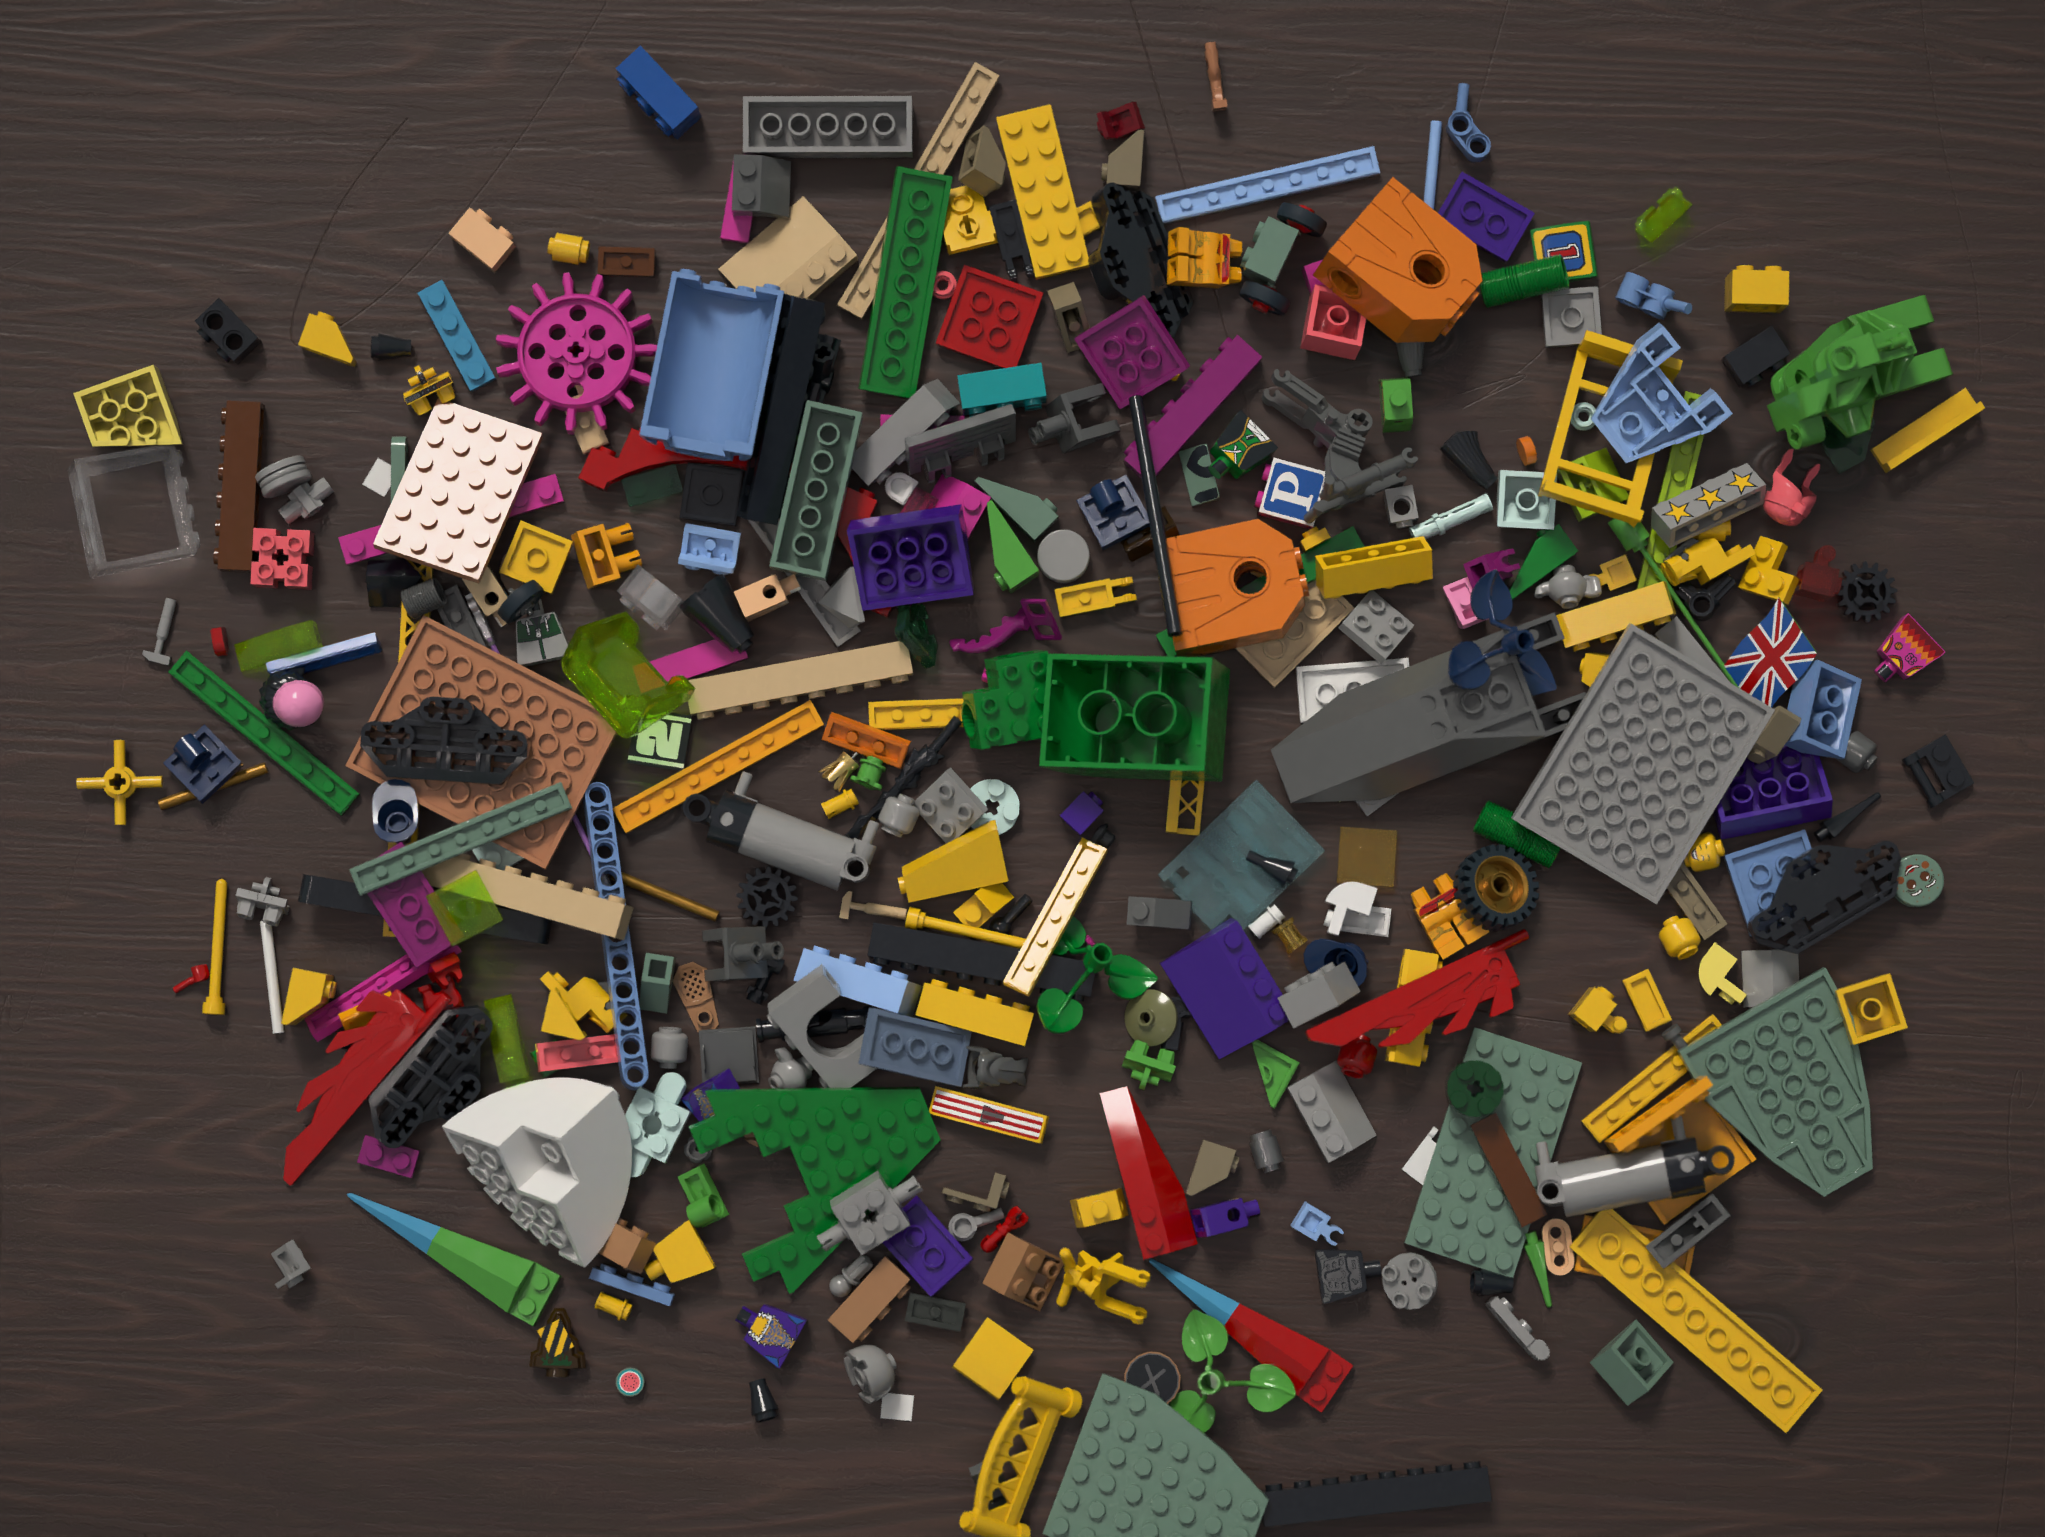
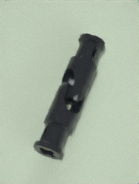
M864 1006L863 1009L848 1011L845 1008L818 1011L810 1019L807 1033L809 1037L847 1034L849 1030L865 1029L869 1006ZM756 1019L758 1043L778 1038L785 1041L784 1036L786 1034L781 1028L775 1029L769 1020Z

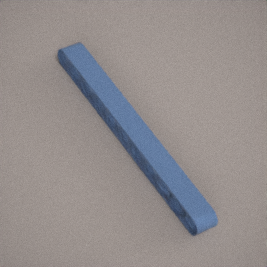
M601 782L591 783L585 791L583 805L595 891L600 892L599 898L608 900L609 895L625 899L611 793L605 784ZM592 791L601 792L604 796V801L601 803L592 802L589 793ZM598 818L604 819L608 824V828L604 831H599L595 829L593 821ZM600 846L608 847L611 850L612 856L607 859L599 857L597 848ZM603 874H610L615 878V884L610 887L605 886L600 878ZM628 926L625 939L620 942H613L604 934H601L620 1079L625 1088L637 1090L648 1079V1066ZM616 957L623 958L627 963V968L624 970L615 969L612 965V959ZM619 985L627 986L631 992L628 998H620L616 994V987ZM623 1013L631 1014L634 1018V1024L629 1027L622 1025L619 1016ZM626 1041L635 1042L638 1046V1052L633 1055L627 1054L624 1051L623 1044ZM630 1069L639 1070L642 1080L638 1083L631 1082L627 1077V1071Z

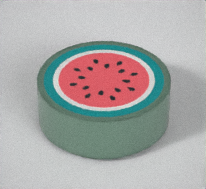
M634 1367L623 1369L616 1378V1387L625 1396L637 1395L645 1385L643 1373Z

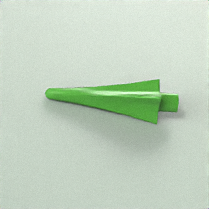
M1536 1230L1525 1233L1527 1243L1523 1247L1537 1277L1545 1305L1550 1308L1552 1301L1547 1279L1544 1242H1542V1239L1538 1240Z

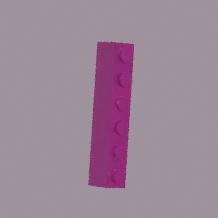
M1239 335L1233 340L1228 337L1218 348L1221 353L1214 361L1209 358L1201 366L1199 371L1202 374L1196 381L1191 378L1180 390L1183 395L1176 402L1173 399L1170 400L1161 412L1164 416L1158 422L1152 420L1148 424L1156 476L1262 361V356ZM1134 440L1124 451L1126 457L1123 463L1142 479L1136 441Z

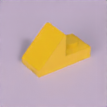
M1003 883L985 886L975 892L972 897L953 913L962 924L979 928L1009 903L1014 896Z

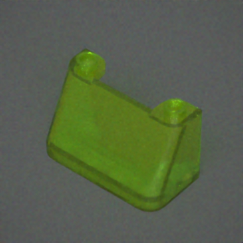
M625 611L577 627L562 657L561 666L567 678L617 734L627 739L640 734L686 703L696 688L682 675L673 676L668 682L636 648L635 645L639 639V627Z

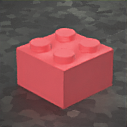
M1315 284L1308 302L1300 348L1355 360L1362 345L1366 318L1336 295L1332 288L1330 290L1328 287Z

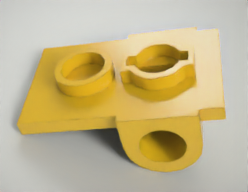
M966 185L950 190L943 231L948 255L998 243L990 210L987 211L983 196Z

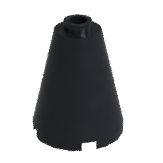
M720 574L703 585L704 588L698 593H693L683 602L680 609L688 618L731 653L738 651L741 654L753 645L751 639L754 637V634L741 610L728 578Z

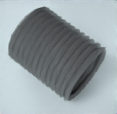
M434 577L401 592L404 608L413 619L443 607L447 603L445 592L439 581Z

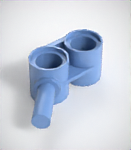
M1459 83L1456 110L1449 117L1446 132L1469 161L1481 162L1487 157L1491 148V142L1485 134L1481 133L1473 123L1471 115L1467 112L1470 85ZM1462 120L1466 123L1467 129L1463 132H1458L1453 128L1452 122ZM1478 141L1483 144L1485 151L1481 154H1476L1471 151L1470 144Z
M1626 272L1615 297L1617 301L1627 306L1640 309L1644 313L1662 320L1667 312L1671 310L1690 314L1692 311L1691 303L1673 299L1675 292L1656 283H1652L1649 286L1650 282L1647 279L1631 272Z

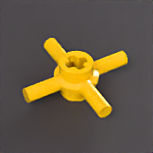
M114 740V767L110 768L104 777L77 778L76 784L77 789H104L107 795L114 798L115 825H126V798L130 797L136 788L163 787V777H136L131 769L125 767V740ZM121 775V778L126 780V784L121 785L119 790V787L114 786V781L119 780Z

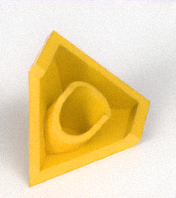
M555 988L549 994L541 1031L582 1040L587 1034L585 1031L582 1032L576 1023L578 1020L569 1009L567 1002H563L558 994L560 991L558 988Z

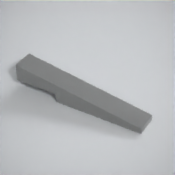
M778 519L777 525L748 520L772 554L780 519ZM785 572V574H786L787 576L793 575V574H791V573H786V572ZM795 575L801 587V590H798V592L837 647L861 631L858 626L848 628L819 603L830 587L826 581Z

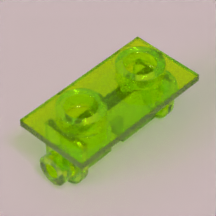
M1678 187L1669 188L1656 201L1659 205L1657 210L1654 206H1651L1640 217L1636 218L1637 222L1634 224L1636 227L1635 231L1652 243L1692 206V203L1682 197L1683 193Z

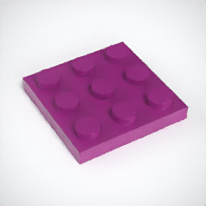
M1145 295L1074 338L1119 409L1129 404L1130 397L1135 395L1143 396L1190 367V364Z

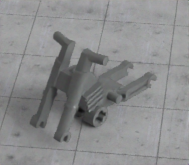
M1274 370L1271 377L1272 382L1309 407L1307 410L1279 390H1276L1273 397H1271L1269 389H1265L1262 394L1263 403L1274 407L1303 429H1309L1315 435L1313 444L1316 447L1320 448L1325 445L1328 448L1324 461L1325 477L1323 488L1319 493V497L1322 500L1315 502L1313 507L1304 515L1305 522L1312 523L1326 512L1341 509L1367 497H1374L1376 493L1388 488H1397L1404 485L1407 477L1402 476L1398 478L1397 476L1400 471L1414 467L1418 461L1416 456L1409 458L1412 448H1405L1400 455L1379 464L1374 463L1371 467L1361 471L1358 459L1366 439L1364 437L1368 434L1373 423L1371 415L1362 409H1354L1349 414L1340 413L1326 401L1323 395L1296 378L1290 371L1286 370L1283 377H1280L1279 370ZM1358 420L1362 422V425L1357 426L1354 423Z

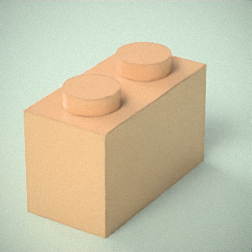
M469 208L448 234L495 273L516 248L515 244L511 241L514 236L502 226L498 230L490 224L492 218L481 209L475 212Z

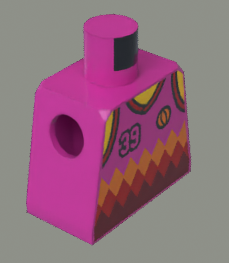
M1908 613L1898 621L1878 648L1877 653L1884 661L1874 672L1884 682H1887L1895 673L1905 680L1942 656L1945 651Z

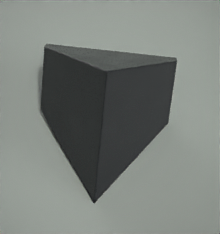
M389 553L368 559L366 583L369 607H398L402 601L401 592L415 586L422 575L406 559Z

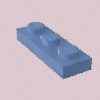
M602 1263L600 1268H592L589 1279L668 1306L672 1305L675 1294L669 1292L671 1287L658 1282H655L654 1286L643 1283V1277L628 1273L627 1277L616 1274L617 1268Z

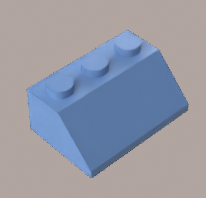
M1820 660L1813 661L1805 673L1792 685L1787 710L1800 717L1801 723L1785 746L1801 753L1845 759L1862 679Z

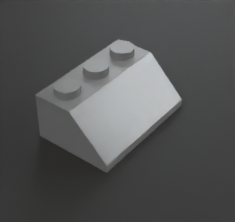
M1337 1061L1286 1087L1326 1162L1329 1163L1376 1136L1348 1081L1341 1072Z

